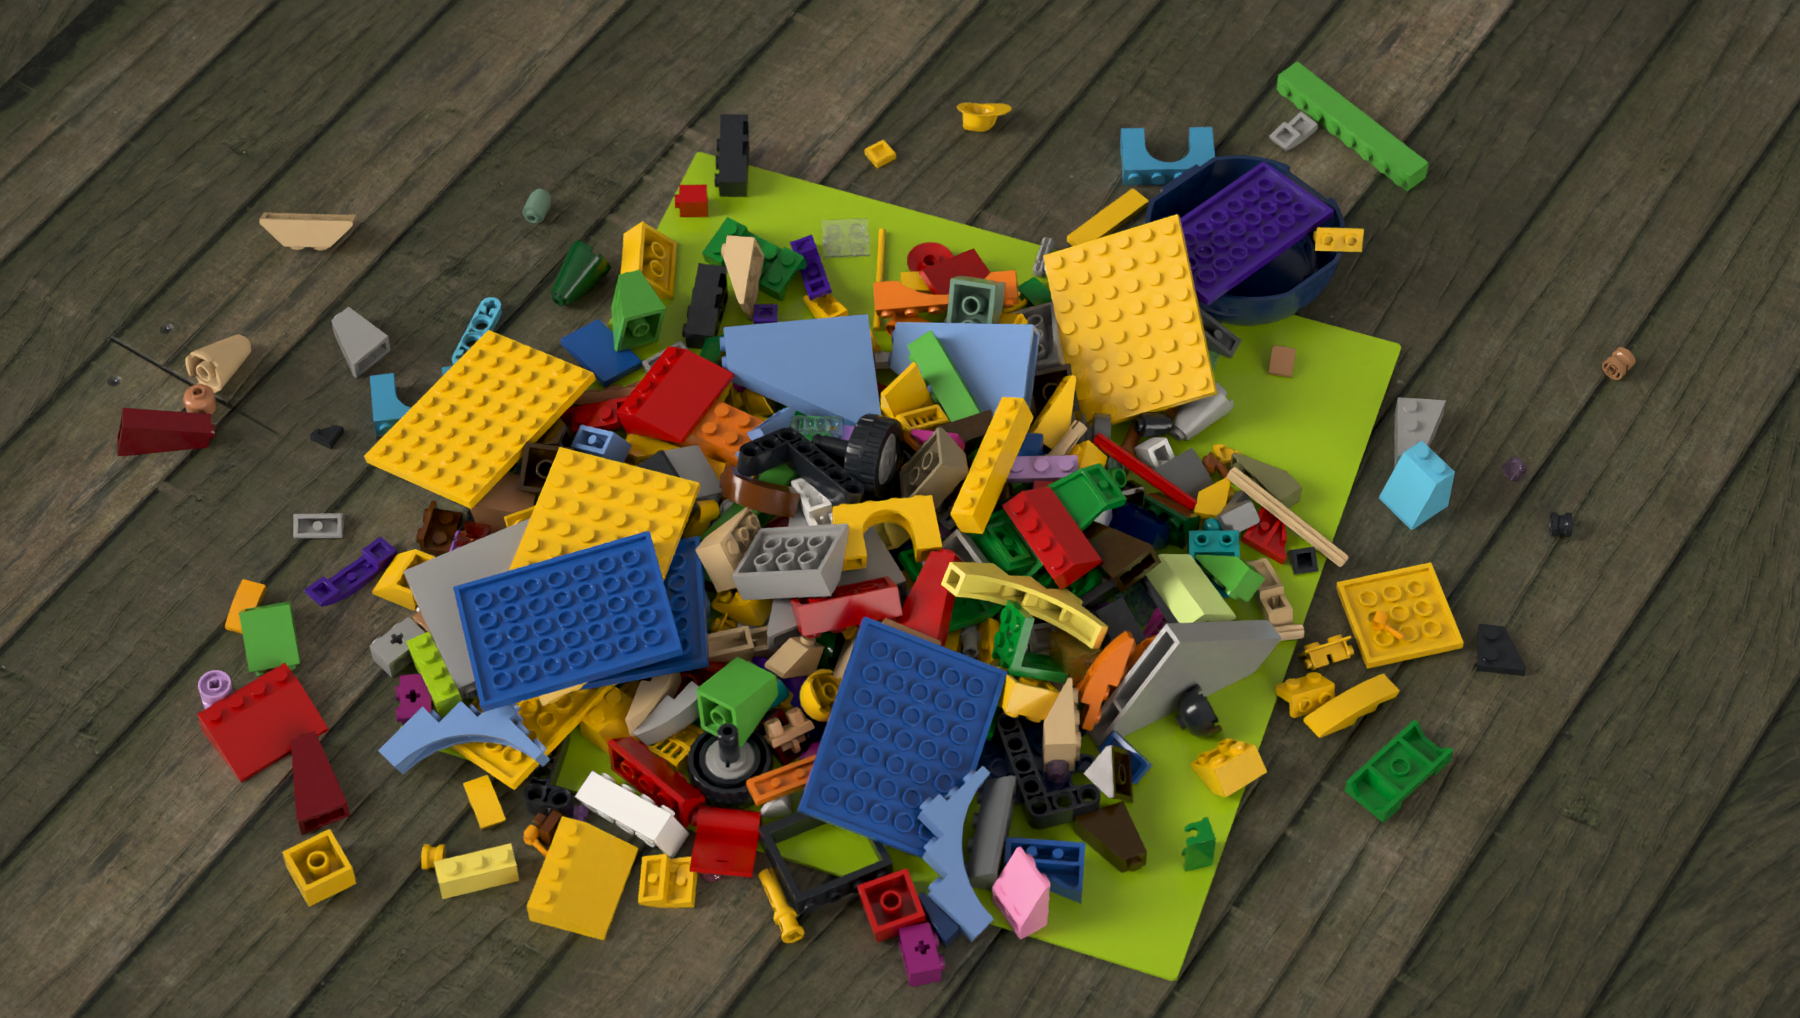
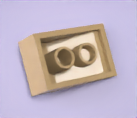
M727 235L726 243L722 245L721 255L724 258L740 307L748 320H754V304L757 302L764 253L755 237Z

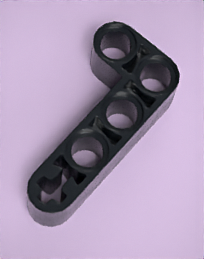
M570 733L549 754L555 755L548 757L550 760L543 767L539 764L528 776L523 796L527 811L531 815L536 816L538 813H542L548 817L555 810L561 813L563 817L570 818L574 813L570 792L566 788L556 786L570 744ZM541 776H548L547 778L539 779Z

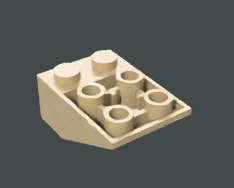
M744 508L706 536L695 550L717 592L736 588L732 575L761 528L757 516L750 508Z
M1072 678L1067 679L1044 721L1042 746L1044 772L1075 771V761H1080L1081 733L1078 732V689L1073 688Z

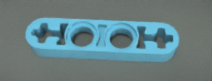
M488 297L480 303L452 356L453 365L471 348L466 345L468 342L478 341L488 330H494L502 314L501 303L497 298ZM480 323L488 325L483 330L476 329V326Z

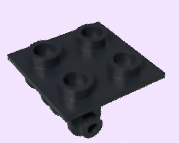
M1123 596L1095 612L1092 609L1088 610L1108 626L1100 648L1094 649L1097 656L1124 631L1131 632L1136 645L1146 639Z

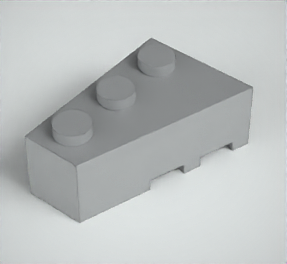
M1397 398L1395 409L1394 469L1403 452L1420 441H1423L1430 447L1443 418L1446 400Z

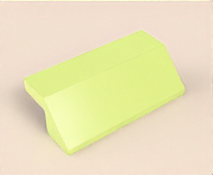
M1190 554L1158 555L1161 563L1147 573L1146 576L1179 623L1232 621L1236 618L1233 611Z

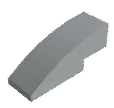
M691 681L675 699L667 695L633 733L641 742L648 746L660 742L690 725L700 717L696 689L699 686Z

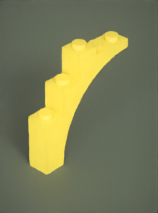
M950 562L941 583L956 597L980 599L1005 606L1007 600L1017 601L1030 615L1057 626L1092 649L1100 648L1108 626L1082 606L1083 601L1068 589H1063L1062 591L1061 589H1046L1031 576H1009L994 563Z

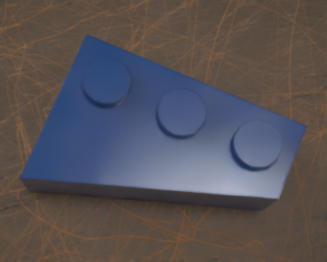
M1006 837L1004 868L1016 849L1021 847L1026 854L1029 853L1033 857L1040 874L1044 873L1047 876L1051 885L1049 891L1081 903L1085 843Z

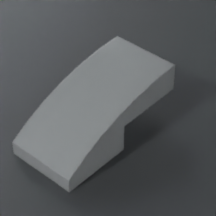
M1300 112L1288 124L1283 122L1269 136V139L1284 151H1288L1312 135L1318 129V124L1303 112Z

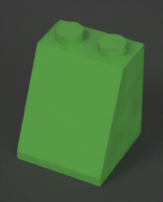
M640 270L619 274L611 306L613 340L616 352L658 342L666 307Z
M287 601L241 609L239 617L249 672H255L256 676L264 675L270 672V669L276 668L283 663H286L290 670L296 669L295 664H300L301 660L292 602Z
M739 657L733 659L696 689L701 729L718 737L717 731L722 724H734L738 729L739 748H741L778 696L776 675Z

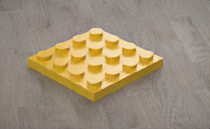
M1431 562L1337 582L1336 590L1367 669L1463 648L1464 642ZM1377 611H1382L1388 615L1387 624L1404 635L1401 641L1385 630L1377 631L1373 629L1372 620Z

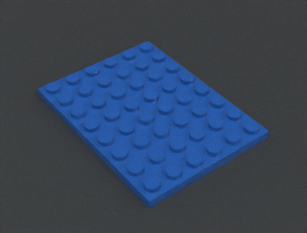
M650 531L453 587L480 706L483 712L684 654Z
M864 617L797 812L922 858L926 852L923 847L935 835L917 818L922 811L919 807L927 798L931 797L934 799L939 794L947 801L945 796L955 786L960 789L965 784L963 778L972 769L976 770L1008 672Z

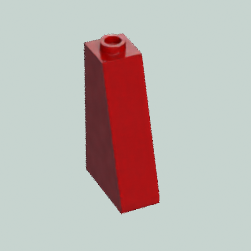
M941 549L940 552H930L901 609L902 616H898L895 622L942 641L940 645L942 647H945L955 595L941 585L950 562H963L954 551L949 549Z

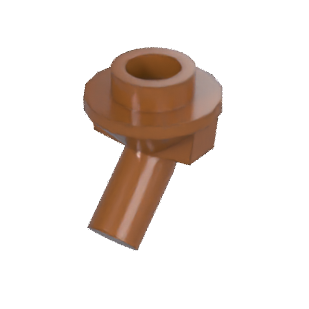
M1209 452L1208 456L1203 457L1202 463L1209 475L1217 470L1223 479L1227 477L1229 473L1228 468L1220 462V458L1216 457L1213 452Z

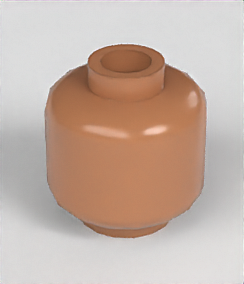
M196 384L185 391L183 401L187 412L211 414V416L215 413L217 402L213 390L208 385Z

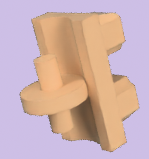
M794 707L786 712L789 724L783 727L778 718H772L764 722L767 734L764 738L773 748L780 745L782 751L789 748L795 754L801 751L799 743L806 740L804 733L815 727L812 721L807 719L798 707Z

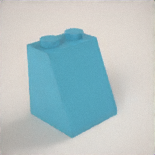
M1420 441L1403 452L1379 499L1410 530H1413L1448 507L1455 471L1423 441Z

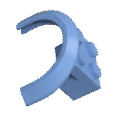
M580 425L571 445L578 452L624 463L632 446L614 432Z

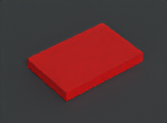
M973 248L924 268L920 271L919 275L933 295H947L950 290L951 278L961 275L985 279L991 272Z

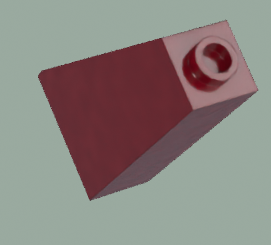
M123 408L117 435V456L208 448L210 438L215 437V424H211V414Z
M316 732L301 734L291 740L296 818L301 835L349 817L350 812L347 801Z

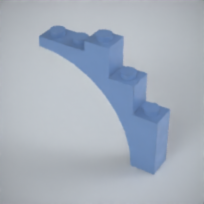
M460 701L443 719L434 710L429 713L424 707H421L378 750L402 774H405L422 759L439 750L471 742L496 743L512 747L530 756L542 767L550 760L544 754L547 748L537 738L532 742L527 737L530 732L521 724L524 719L518 713L521 708L516 703L480 713L472 704L467 707Z
M984 766L978 771L972 769L963 778L965 784L960 789L955 786L945 796L947 801L940 794L934 799L931 797L927 798L919 807L922 811L917 817L935 835L923 847L926 852L922 859L943 878L942 880L938 877L928 887L931 891L928 897L959 925V931L971 943L993 921L992 916L979 902L969 883L964 867L961 846L963 823L968 806L976 791L990 774Z

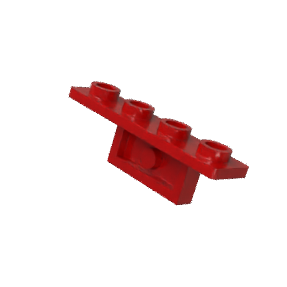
M628 396L568 408L560 418L567 427L571 426L574 436H576L580 425L606 431L621 428V421L616 412Z

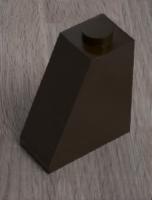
M1123 801L1075 816L1074 831L1076 835L1121 873L1129 870L1137 871L1146 865L1147 850Z

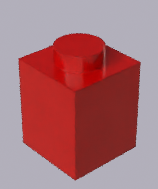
M707 184L679 185V194H675V208L680 209V218L708 217Z

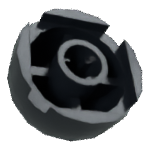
M1197 685L1182 695L1178 703L1179 715L1175 718L1182 731L1187 729L1193 736L1209 737L1223 729L1220 725L1215 726L1214 723L1219 722L1207 697H1204L1203 694L1199 695L1198 692L1202 691L1200 685Z

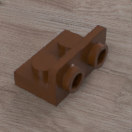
M431 500L429 509L426 508L424 510L423 527L418 529L416 541L420 544L421 551L437 556L449 552L454 541L455 532L459 530L463 519L462 512L438 509L437 501Z

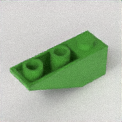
M1195 556L1202 564L1200 566L1201 570L1211 577L1214 575L1212 580L1220 587H1226L1225 593L1235 600L1240 597L1248 602L1266 579L1252 565L1238 557Z

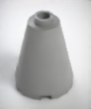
M1215 382L1216 395L1180 405L1172 420L1170 431L1176 440H1190L1233 409V400L1228 401L1225 396L1228 393L1217 382Z

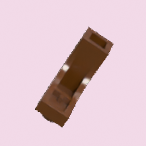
M725 464L724 472L720 475L719 487L722 489L721 495L727 499L756 511L777 516L795 517L801 494L791 486L767 483L752 477L743 476L738 473L737 467L732 464Z

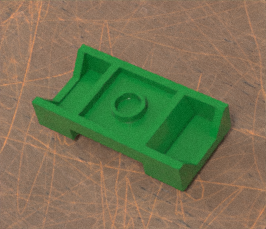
M727 217L702 252L705 262L711 265L726 267L724 258L721 255L723 243H726L727 235L755 237L764 253L759 290L782 302L787 285L797 270H803L807 267L805 257L787 247L782 249L749 232L743 224Z
M1414 719L1346 781L1345 792L1384 823L1401 807L1402 801L1431 775L1435 776L1451 762L1453 749L1450 747L1439 748L1424 736L1419 722Z

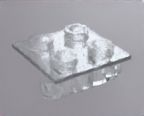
M868 219L821 221L823 258L870 256Z

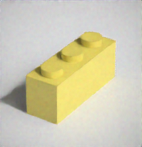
M511 843L434 862L442 899L519 881Z

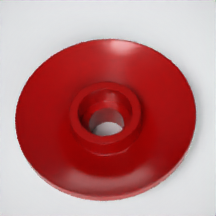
M935 242L921 243L909 252L907 266L910 272H920L930 265L953 257V255L942 244Z

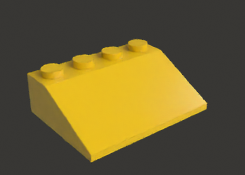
M562 816L527 904L529 920L605 940L638 853V848L586 822Z

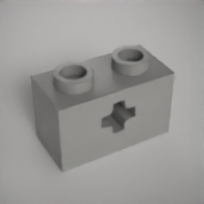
M407 617L402 622L396 623L385 635L374 640L370 645L372 659L389 676L394 677L413 662L406 641L426 632L411 618Z

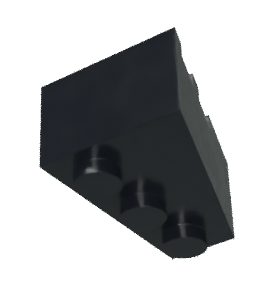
M748 114L720 115V139H717V152H719V156H716V170H719V174H715V187H719L720 197H747L750 149Z
M698 263L691 305L688 306L687 310L688 320L687 323H684L682 329V337L686 338V347L702 349L706 338L718 336L728 300L727 268L725 266Z

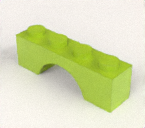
M426 632L407 640L406 644L413 663L427 686L435 708L443 719L462 701V698L430 633Z

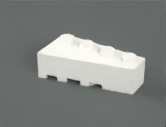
M592 771L575 798L584 807L607 821L613 823L616 820L615 824L627 833L633 835L635 832V835L650 847L655 848L657 845L664 854H668L670 859H673L689 835L686 829L673 817L675 812L664 805L661 808L655 806V801L644 794L641 797L635 795V791L626 784H622L620 787L615 784L616 780L605 773L600 776Z

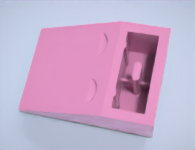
M1018 847L992 887V901L1021 940L1047 926L1048 902L1050 900L1049 888L1051 885L1047 876L1044 873L1040 874L1037 870L1033 857L1029 853L1026 854L1021 847Z

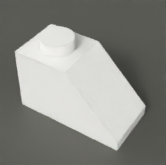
M1152 437L1134 448L1138 459L1153 470L1175 458L1167 438Z

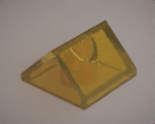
M1062 629L1048 632L1049 656L1067 673L1065 683L1068 678H1072L1073 688H1075L1103 650L1101 648H1090Z

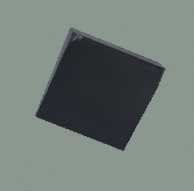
M1315 547L1288 551L1294 575L1318 571Z

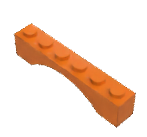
M1016 270L991 272L985 278L987 280L1005 282L1003 308H1012L1014 304H1019ZM898 281L873 283L875 311L877 316H881V318L890 319L898 314L913 317L918 316L921 312L936 315L943 313L944 310H948L949 294L931 295L921 293L904 286Z

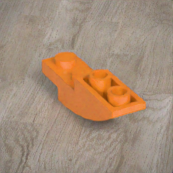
M1124 631L1105 647L1089 668L1080 685L1078 698L1080 702L1084 703L1079 717L1082 729L1092 731L1094 724H1098L1101 717L1100 706L1102 700L1106 701L1109 695L1110 687L1108 684L1118 687L1120 679L1123 680L1127 674L1128 666L1126 662L1128 657L1133 655L1136 647L1135 639L1129 631Z

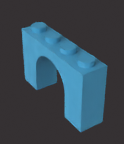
M1189 127V154L1176 162H1162L1149 155L1145 147L1144 128H1122L1120 149L1123 185L1167 184L1194 165L1201 166L1214 158L1212 127Z
M452 366L442 367V376H443ZM394 373L370 376L376 436L385 435L411 409V407L402 404L397 398Z

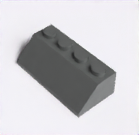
M1016 776L985 780L984 789L979 788L977 804H981L979 813H974L972 828L976 829L974 837H969L967 852L971 853L969 862H964L972 888L992 891V887L1002 872L1006 837L1009 836L1017 795Z

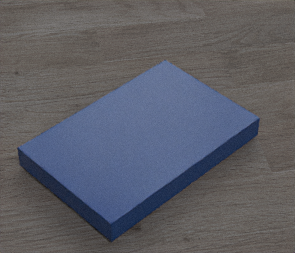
M599 319L561 338L560 344L586 370L593 372L596 380L603 387L642 367V361L630 349L615 351L613 332Z

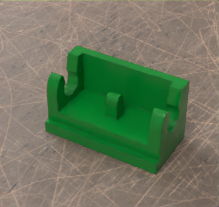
M1204 817L1202 821L1190 823L1185 827V832L1197 831V836L1186 839L1187 848L1182 851V856H1185V863H1183L1185 872L1213 865L1216 837L1208 817Z

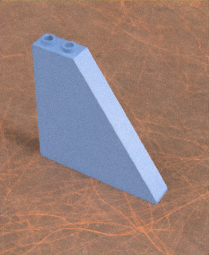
M868 314L723 327L724 337H719L721 352H726V356L721 357L722 368L734 374L735 377L731 382L787 407L794 405L797 411L837 428L838 424L855 426L858 420L865 414L881 415Z
M896 322L895 330L892 331L891 335L893 348L892 353L889 354L888 363L898 376L912 363L908 357L911 353L907 345L932 330L939 337L982 412L991 409L995 414L1002 397L1024 398L1029 409H1031L1040 337L1039 330L1033 324ZM930 385L927 386L929 393H932L933 390Z

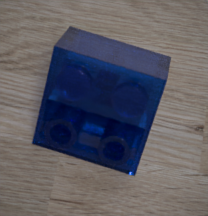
M1126 501L1123 506L1117 507L1108 527L1151 544L1155 551L1167 548L1170 532L1169 523L1131 501Z

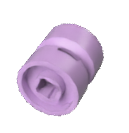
M212 670L206 672L198 681V689L204 709L234 693L230 677L223 671Z

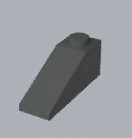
M1199 307L1208 350L1229 359L1232 358L1241 339Z

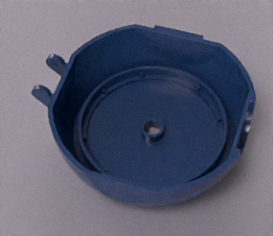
M1246 155L1219 156L1210 159L1201 166L1194 165L1161 187L1160 194L1150 200L1146 212V224L1176 214L1182 218L1264 161L1334 210L1333 217L1319 227L1345 228L1343 215L1336 201L1331 197L1329 199L1325 198L1290 172V166L1272 159ZM1316 228L1207 306L1198 299L1199 307L1219 323L1229 325L1255 326L1283 320L1305 308L1324 290L1338 267L1343 251H1315L1316 241L1313 240V232L1317 231Z

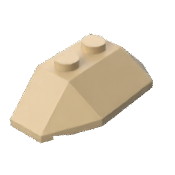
M264 212L260 218V224L283 246H289L294 250H301L305 247H314L315 250H326L340 239L356 221V215Z

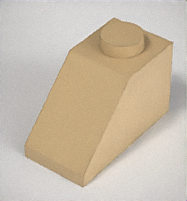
M806 636L790 637L766 662L764 667L782 679L811 675L817 669L824 647L817 643L815 638H806Z

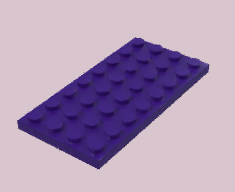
M1261 162L1180 218L1197 299L1207 306L1332 218L1334 210L1266 162Z

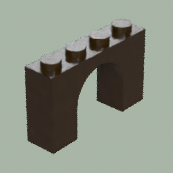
M990 409L937 426L936 429L941 427L947 433L958 434L965 442L964 453L967 457L971 452L980 448L994 412ZM1008 478L992 514L1003 509L1002 505L1015 497L1013 484ZM963 480L959 482L952 494H950L951 502L948 503L950 513L964 484Z

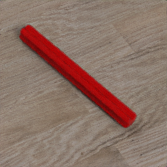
M1098 433L1092 443L1172 500L1191 511L1195 508L1197 500L1103 434Z

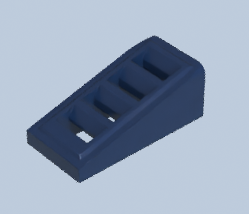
M921 892L918 898L925 917L933 930L937 932L942 945L947 948L959 936V925L925 893Z

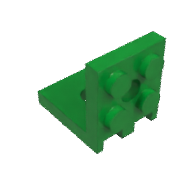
M1007 600L1006 607L1001 612V624L999 631L996 632L994 637L995 646L991 657L1000 659L998 664L1002 668H1008L1009 675L1065 683L1067 673L1049 655L1025 652L1035 619L1017 601Z

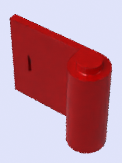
M699 806L698 811L693 810L692 826H696V837L689 872L752 877L759 841L758 828L761 827L762 812Z

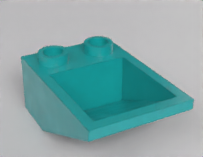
M1207 519L1203 523V531H1189L1188 554L1193 557L1199 567L1202 564L1195 558L1196 555L1233 556L1240 558L1238 530L1222 531L1218 519ZM1204 572L1222 598L1230 597L1225 593L1226 587L1222 588L1212 580L1214 575L1211 577Z

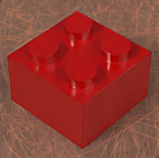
M907 868L857 886L859 898L876 943L898 936V928L926 923L923 908Z

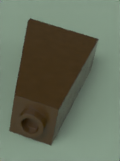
M1093 521L1082 532L1103 561L1096 567L1121 593L1161 563L1151 544L1099 522Z

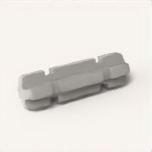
M1044 237L1042 239L1041 247L1035 260L1036 263L1033 267V275L1035 277L1042 278L1045 276L1043 255L1050 254L1053 251L1055 242L1053 238Z

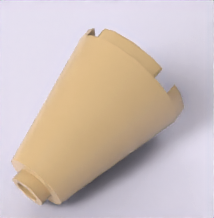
M236 334L194 350L186 357L188 374L191 378L195 376L199 381L197 384L208 385L214 393H217L223 389L251 353V343L246 337Z

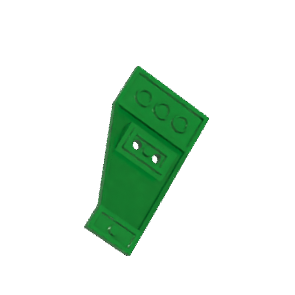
M1101 463L1081 468L1046 486L1053 490L1082 532L1104 511L1123 506L1127 500ZM1004 508L991 514L983 534L964 533L972 538L989 563H994L1009 576H1031L1034 578L1045 568ZM909 549L900 552L898 560L915 583L923 565L921 562H916L914 550ZM955 596L948 632L986 621L987 618H992L1005 605Z

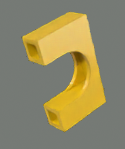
M916 495L902 499L890 498L885 501L876 502L865 501L850 505L844 503L832 507V524L849 525L842 571L866 568L867 552L863 535L871 526L878 523H895L909 533L916 562L926 561L931 551L940 552L942 549L932 495Z

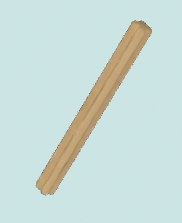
M1233 467L1227 474L1228 480L1337 566L1342 567L1349 558L1345 552L1237 467Z

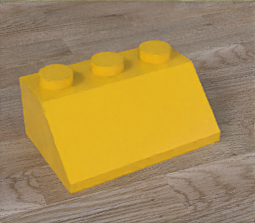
M642 221L624 233L621 274L640 270L660 299L673 298L677 242Z

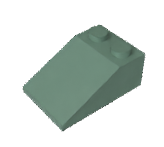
M961 275L951 278L946 323L998 324L1003 308L1005 282Z

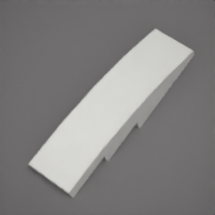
M803 478L791 481L792 488L801 494L799 505L808 525H832L831 502Z

